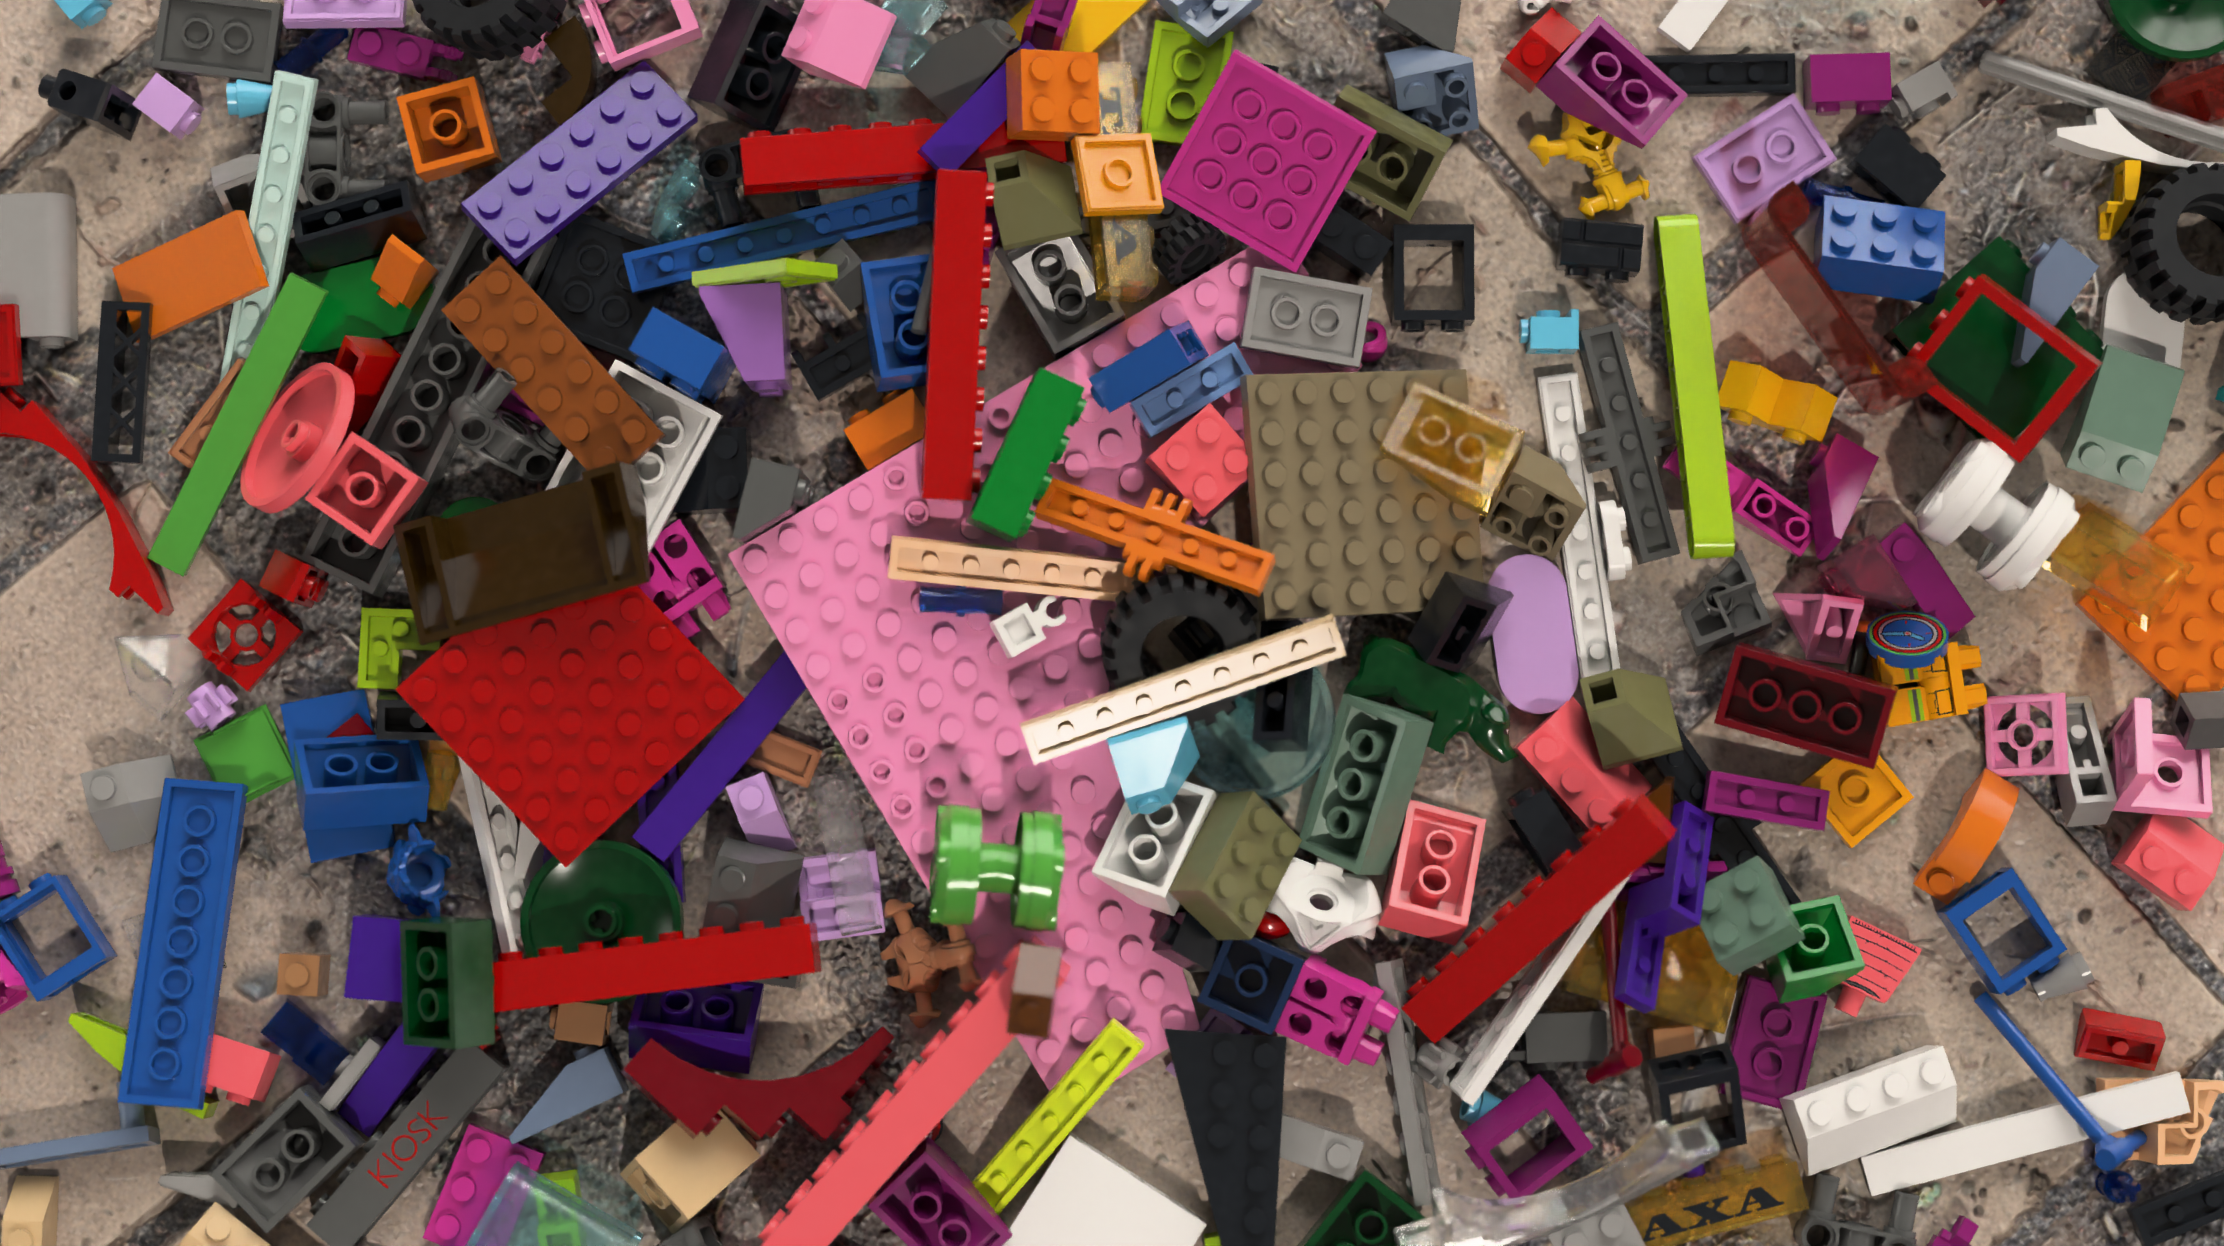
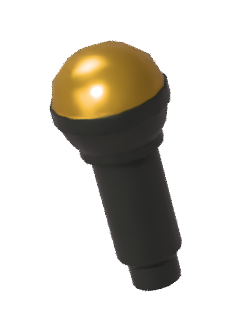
M1867 620L1859 621L1852 642L1854 645L1849 673L1859 676L1865 675L1869 654L1866 647V633L1871 622Z

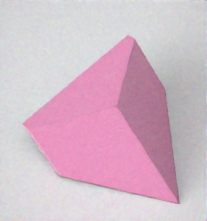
M1773 593L1805 653V659L1846 664L1864 607V599L1827 594Z

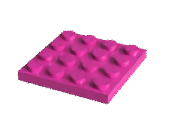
M1235 49L1160 184L1162 196L1296 273L1377 131Z

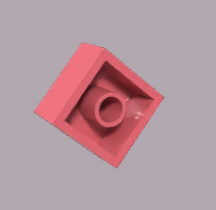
M1211 403L1205 406L1144 460L1173 494L1178 495L1180 502L1184 498L1193 501L1190 514L1197 521L1204 518L1248 479V457L1246 455L1245 442Z
M351 432L305 500L370 545L382 550L394 533L393 526L399 525L428 485V482L363 437Z

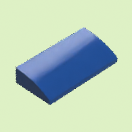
M366 689L280 704L295 784L294 740L326 738L356 713L359 714L375 734ZM393 824L305 831L311 863H320L391 848L396 843Z

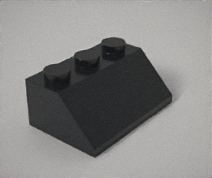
M730 0L687 97L713 113L751 130H764L773 133L802 71L801 68L781 56L798 15L774 0Z

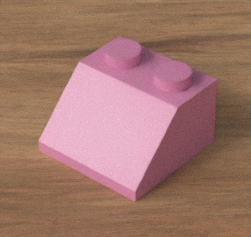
M805 0L781 56L810 75L866 90L897 16L864 0Z

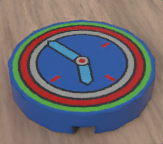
M1897 611L1886 613L1876 617L1868 625L1866 633V647L1870 655L1876 659L1877 655L1885 658V664L1896 668L1914 669L1927 667L1935 663L1936 657L1941 655L1943 658L1947 654L1949 645V632L1945 624L1934 616L1922 612Z

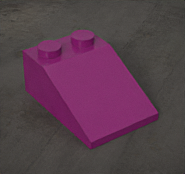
M1600 15L1593 20L1536 85L1565 113L1641 149L1688 96L1685 91Z
M929 1136L911 1152L868 1201L867 1207L908 1246H1002L1013 1235L961 1168Z

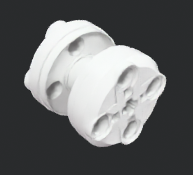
M1987 438L1969 441L1962 448L1949 468L1919 503L1913 514L1917 517L1918 531L1933 542H1938L1943 547H1947L1955 541L1969 526L1974 528L1991 541L1977 563L1976 572L1982 575L1983 580L1998 591L2023 589L2037 574L2061 540L2070 532L2078 521L2080 514L2076 512L2074 498L2060 487H2055L2048 481L2037 487L2022 503L2002 489L2001 485L2009 475L2016 460Z

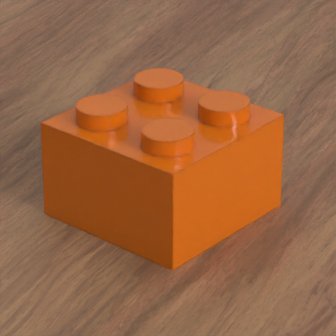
M1020 49L1006 58L1007 139L1071 142L1075 135L1100 134L1098 53Z
M474 76L396 97L416 174L425 183L503 162L483 86Z

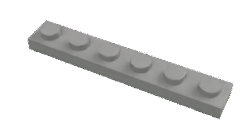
M1403 958L1390 959L1375 963L1376 971L1373 973V985L1385 991L1382 996L1383 1000L1400 1010L1389 1033L1382 1031L1384 1035H1387L1389 1051L1386 1054L1387 1069L1390 1075L1394 1076L1396 1091L1393 1093V1107L1395 1113L1398 1116L1400 1115L1403 1131L1400 1133L1399 1142L1401 1152L1404 1156H1407L1409 1172L1406 1175L1408 1193L1414 1197L1415 1206L1431 1205L1443 1199L1424 1083L1423 1079L1417 1075V1071L1421 1068L1416 1060L1418 1046L1414 1022L1401 1009L1409 999V995L1406 993L1408 986Z

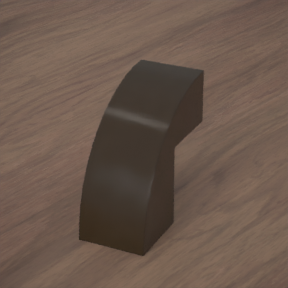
M573 16L544 39L546 45L572 77L541 101L560 126L593 100L597 85L598 71L595 51L586 31L576 16Z

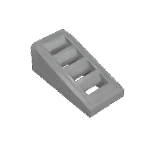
M174 1171L160 1176L158 1183L162 1187L208 1202L215 1203L216 1201L221 1206L233 1210L241 1207L210 1175L211 1173Z

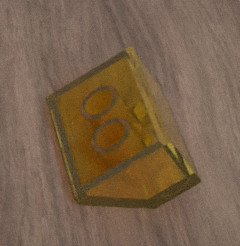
M2088 502L2077 511L2080 514L2078 521L2043 563V568L2147 632L2192 571L2194 565L2091 502Z

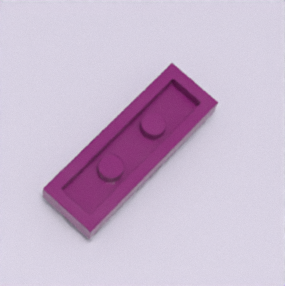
M1710 770L1707 771L1702 811L1821 832L1825 829L1830 791Z

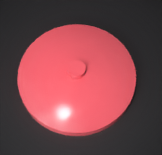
M322 362L315 364L298 374L275 398L242 465L240 488L243 499L248 504L264 513L270 514L285 510L303 497L324 473L344 438L353 411L355 390L353 380L348 373L331 363Z

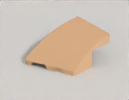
M2096 1078V1092L2148 1078ZM2181 1078L2190 1113L2108 1135L2124 1138L2136 1129L2145 1132L2147 1136L2146 1143L2133 1151L2132 1156L2127 1160H2141L2156 1165L2193 1164L2201 1147V1138L2208 1131L2213 1120L2209 1117V1114L2218 1094L2224 1093V1081Z

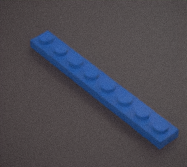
M935 181L907 184L623 253L632 294L691 281V272L786 258L834 246L842 238L847 243L933 222Z

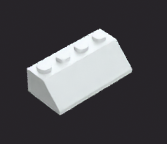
M1924 1045L1779 1098L1806 1176L1819 1173L1957 1122V1084L1944 1047L1939 1045Z

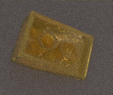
M1415 381L1379 451L1450 501L1487 517L1521 453L1525 431Z

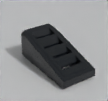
M1232 587L1237 597L1240 596L1252 618L1257 614V609L1239 589ZM1188 616L1173 628L1168 635L1170 641L1189 663L1202 660L1218 647L1216 633L1210 624L1202 619L1215 635L1212 639L1197 623L1200 618ZM1187 630H1189L1197 639V641L1202 645L1201 648H1199L1198 645L1193 641V639L1187 634Z

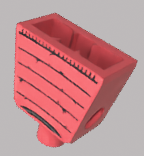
M1847 915L1865 963V968L1863 971L1840 983L1843 988L1834 1008L1856 1018L1866 997L1884 1004L1888 1001L1922 949L1854 916Z

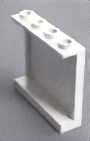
M1070 1132L1009 1229L1013 1233L1012 1237L1002 1246H1194L1206 1227L1207 1222L1187 1207Z

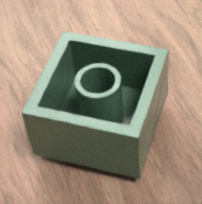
M1758 855L1705 883L1700 926L1717 962L1731 975L1735 976L1805 939L1774 871Z

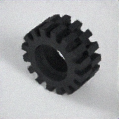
M1188 213L1182 214L1180 221L1172 220L1170 222L1171 227L1168 230L1163 228L1159 232L1162 237L1154 239L1152 244L1155 247L1150 248L1149 252L1152 263L1175 286H1180L1181 283L1185 285L1192 278L1194 280L1199 277L1202 272L1206 273L1211 270L1209 266L1212 263L1217 264L1220 261L1218 255L1224 254L1226 250L1224 245L1227 244V239L1220 229L1193 213L1190 216Z

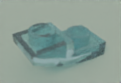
M687 158L671 177L656 208L651 234L660 244H664L667 239L671 242L674 241L683 232L687 225L684 220L688 215L678 203L682 199L688 201L701 186L699 180L702 175L699 169Z

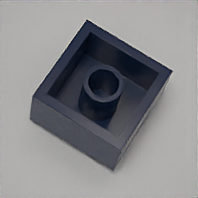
M1255 935L1252 940H1224L1197 1001L1272 1035L1307 957Z

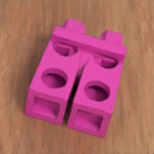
M678 519L662 530L654 547L672 573H668L652 548L649 554L650 582L638 586L690 640L702 631L690 615L691 612L703 605L712 620L717 621L732 611V607L726 594L723 592L726 586L700 549L684 521Z
M1312 954L1300 971L1290 994L1291 997L1286 1003L1275 1032L1325 1055L1338 1058L1337 1061L1347 1066L1353 1059L1374 1066L1380 1057L1385 1043L1366 1034L1369 1025L1389 1033L1400 1010L1382 999L1384 990L1376 986L1372 988L1363 980L1348 976L1326 964L1327 959L1317 954Z

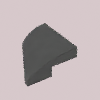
M1742 550L1735 552L1727 566L1716 577L1713 576L1705 585L1704 591L1697 598L1692 599L1681 611L1683 623L1696 656L1772 627V621L1758 593L1756 580Z

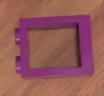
M1537 1074L1461 1132L1470 1147L1464 1150L1478 1170L1484 1166L1488 1169L1490 1174L1485 1177L1487 1183L1499 1198L1506 1193L1515 1206L1594 1147L1556 1092L1540 1074ZM1545 1110L1562 1135L1506 1176L1489 1151Z

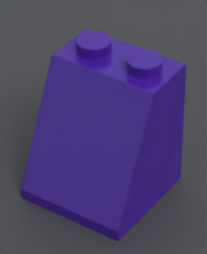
M376 914L353 916L344 998L402 1002L400 921L414 920V918Z

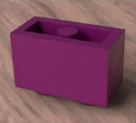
M1890 52L1811 54L1802 63L1804 109L1816 110V115L1818 116L1840 114V109H1856V114L1858 115L1877 114L1880 112V108H1884L1892 100Z

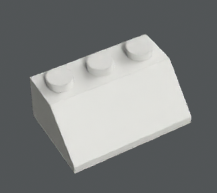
M1185 781L1171 804L1164 805L1158 811L1150 814L1136 813L1132 815L1125 800L1093 867L1092 874L1137 904L1175 916L1180 903L1168 891L1217 799L1215 791Z

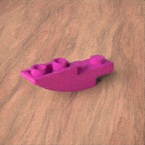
M1676 445L1662 468L1680 480ZM1726 460L1733 519L1797 557H1801L1814 538L1811 515L1758 478H1751Z

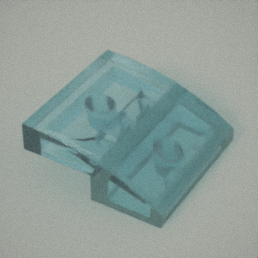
M943 0L884 1L880 8L897 16V19L874 71L907 75L931 48L923 35L948 8Z

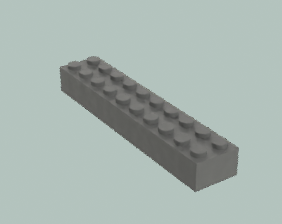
M469 219L361 436L428 482V485L400 524L423 518L460 443L448 415L451 403L459 397L470 396L473 392L477 393L488 381L494 369L441 309L500 255L509 262L535 291L558 239L556 235L515 266L478 226ZM324 512L300 560L381 598L384 597L401 562L395 532L381 550L370 545Z

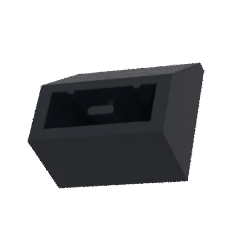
M1446 571L1408 639L1425 663L1460 673L1477 661L1514 595L1510 591Z

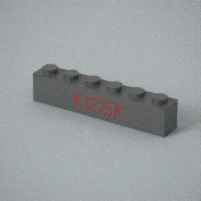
M479 1046L460 1049L447 1048L443 1054L447 1061L438 1071L432 1068L423 1076L416 1085L420 1090L418 1095L411 1103L405 1099L389 1117L394 1121L384 1134L379 1130L370 1138L363 1147V1150L367 1152L365 1157L358 1165L351 1162L336 1179L341 1185L331 1196L327 1193L323 1194L312 1206L309 1212L314 1216L306 1226L329 1246H358L510 1068L504 1060L490 1048L484 1050Z

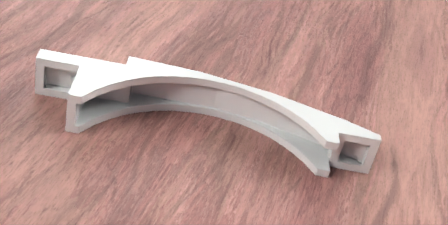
M2108 108L2094 109L2093 115H2086L2084 117L2085 126L2056 128L2046 136L2047 144L2081 156L2118 165L2125 160H2141V170L2151 173L2171 174L2180 168L2187 169L2192 164L2205 163L2208 165V168L2214 163L2224 164V162L2189 161L2160 152L2133 136L2117 121Z

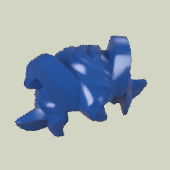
M410 823L408 829L409 841L406 842V840L398 839L393 846V857L388 864L386 882L391 887L395 896L401 902L407 904L406 908L411 914L420 916L427 909L432 918L440 917V902L449 893L448 890L442 891L445 885L443 878L447 868L451 867V860L448 856L436 854L432 850L435 849V842L430 839L424 840L415 824Z

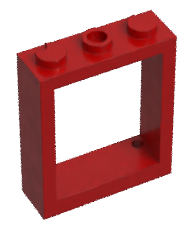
M1986 274L1979 275L1976 280L1969 276L1954 295L1959 299L1957 304L1950 312L1943 309L1929 326V329L1934 333L1925 344L1918 341L1906 355L1904 361L1909 365L1902 373L1987 439L1994 442L2017 462L2021 463L2103 363ZM1982 294L2077 365L2017 441L1923 370Z

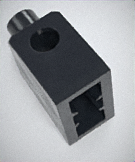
M64 68L59 71L57 77L45 75L39 84V96L48 100L49 107L72 120L131 141L142 111L132 105L135 98L113 84Z

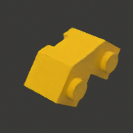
M1733 360L1729 362L1718 394L1720 409L1729 413L1728 420L1743 426H1751L1752 423L1781 433L1782 439L1798 445H1804L1806 440L1823 442L1837 401L1836 396L1816 384L1783 379L1762 365Z

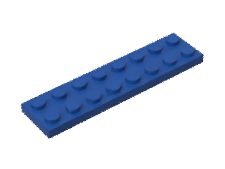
M165 778L117 1102L203 1110L247 796L245 795L248 793V786L245 784Z

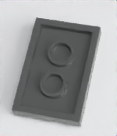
M161 0L152 68L155 71L235 81L236 79L273 85L284 6L281 3L256 0Z

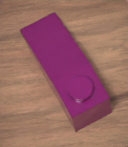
M1836 433L1827 446L1820 443L1809 461V464L1814 467L1808 478L1807 486L1816 557L1822 561L1827 558L1841 541L1879 458Z
M1905 522L1894 526L1865 551V554L1916 612L1934 616L1945 624L1949 632V639L1975 618V615L1932 552Z

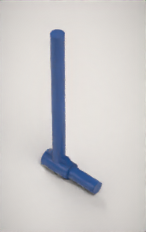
M1985 991L1974 1000L1977 1006L2095 1144V1162L2100 1169L2104 1171L2113 1170L2129 1159L2133 1151L2146 1143L2147 1136L2144 1131L2139 1129L2134 1130L2124 1138L2108 1135L1989 993Z

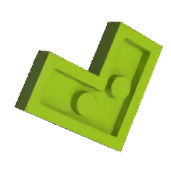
M362 607L357 688L395 690L401 684L403 650L437 651L443 645L444 640L420 645L411 609Z

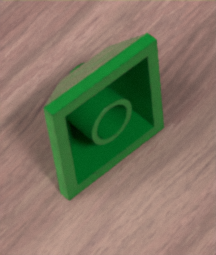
M1839 895L1790 905L1805 939L1766 959L1767 970L1779 1004L1819 996L1864 970L1865 963Z

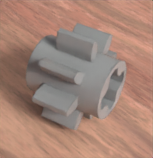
M1446 1036L1442 1037L1435 1044L1428 1040L1420 1047L1417 1053V1063L1422 1066L1417 1071V1075L1437 1089H1440L1443 1084L1450 1086V1082L1465 1062L1461 1058L1466 1051Z

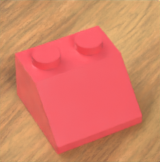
M2145 813L2111 864L2174 909L2192 911L2215 878L2224 850V844L2187 817Z

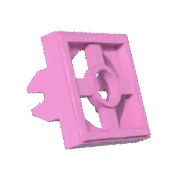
M2065 693L1987 696L1988 703L1983 705L1987 769L2000 777L2069 774ZM2033 705L2045 712L2051 720L2053 728H2039L2036 723L2031 721L2030 706ZM2016 707V720L2010 724L2008 730H1999L2000 723L2005 714ZM2023 723L2029 725L2033 730V740L2026 747H2021L2014 739L2016 727ZM2053 740V747L2048 755L2039 763L2032 765V749L2038 745L2039 741ZM2000 742H2008L2012 748L2018 751V765L2005 756L2001 750Z

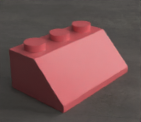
M1573 696L1513 747V750L1519 755L1518 757L1585 832L1596 823L1603 828L1614 819L1609 813L1622 800L1628 797L1633 802L1642 793L1645 795L1653 787L1633 763L1607 770L1603 769L1588 714Z

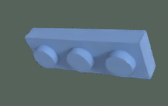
M1233 342L1132 401L1129 406L1150 439L1239 387L1240 377L1253 374L1237 345Z

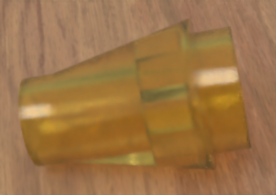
M435 749L427 750L426 759H423L430 784L428 809L446 811L448 810L449 800L461 771L459 758L455 752Z

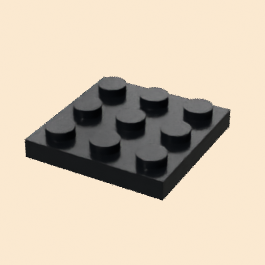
M582 213L560 231L536 293L582 343L635 363L637 358L629 351V348L651 309L654 307L661 311L670 286L633 295L622 254L660 245V243Z

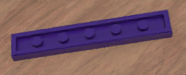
M785 651L632 836L662 862H666L724 791L725 787L729 785L807 689Z

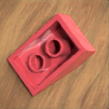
M1410 799L1387 877L1381 904L1382 912L1379 915L1380 921L1378 925L1456 946L1468 926L1486 819Z

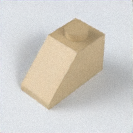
M16 1175L2 1219L1 1246H56L59 1176Z

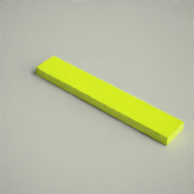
M1115 1018L1111 1019L972 1180L973 1185L998 1215L1143 1049L1145 1043Z

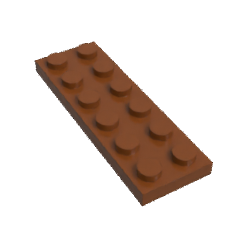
M500 255L441 309L495 370L497 367L502 368L515 378L517 385L513 390L587 471L616 462L634 465L666 436L503 256Z

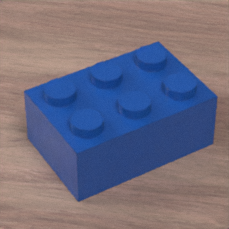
M1824 195L1815 225L1812 287L1933 304L1944 274L1945 211Z
M654 307L651 309L629 348V351L637 358L634 364L639 366L646 373L645 375L666 386L671 380L670 384L675 386L676 390L700 404L706 400L714 405L736 368L731 354L724 346Z

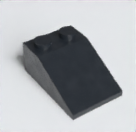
M746 427L716 428L670 516L738 513L752 459L751 432Z

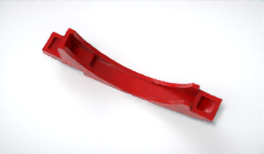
M11 386L7 389L0 387V437L33 440L53 448L76 465L97 491L105 507L113 536L114 560L109 590L118 598L123 596L126 600H129L137 593L157 614L169 616L174 609L163 580L154 562L147 558L149 552L130 514L95 462L91 461L89 454L45 405L33 400L28 403Z

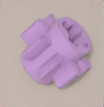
M209 681L197 688L187 698L192 708L186 711L185 714L196 728L200 727L202 729L207 725L211 731H215L227 724L237 714L231 705L238 701V698L227 685L221 684L216 687L212 681Z

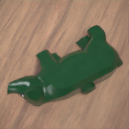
M1369 634L1365 637L1359 655L1361 660L1359 673L1347 684L1343 694L1357 696L1385 704L1393 697L1404 709L1434 722L1427 747L1441 754H1444L1446 743L1457 732H1467L1482 751L1500 763H1505L1519 756L1513 750L1509 741L1510 716L1506 706L1475 680L1462 672L1457 673L1425 663L1416 649L1395 639L1380 638L1374 634Z

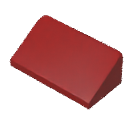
M2083 1008L2079 1018L2074 1056L2155 1071L2166 1036L2162 1024L2158 1021Z

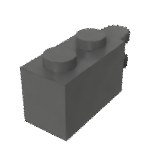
M1592 1009L1537 1012L1521 1035L1522 1049L1511 1050L1504 1061L1522 1060L1525 1063H1533V1070H1557V1062H1573L1574 1069H1590L1598 1065V1061L1604 1060L1608 1056L1606 1011Z

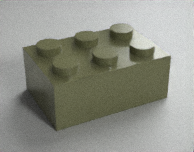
M1347 84L1338 95L1333 106L1375 129L1377 133L1345 188L1410 222L1453 140Z
M1254 791L1220 793L1168 892L1217 940H1252L1302 840Z

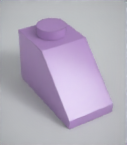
M762 772L725 787L739 824L749 843L783 851L797 848L768 773Z

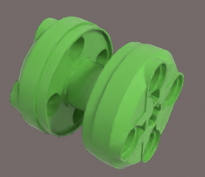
M938 805L929 881V892H931L930 922L960 926L961 924L971 925L975 913L977 892L1011 894L1010 918L1012 928H1022L1023 931L1036 932L1055 931L1065 859L1062 814L1044 811L1020 812L1015 844L1011 845L981 842V809L970 808L966 805Z

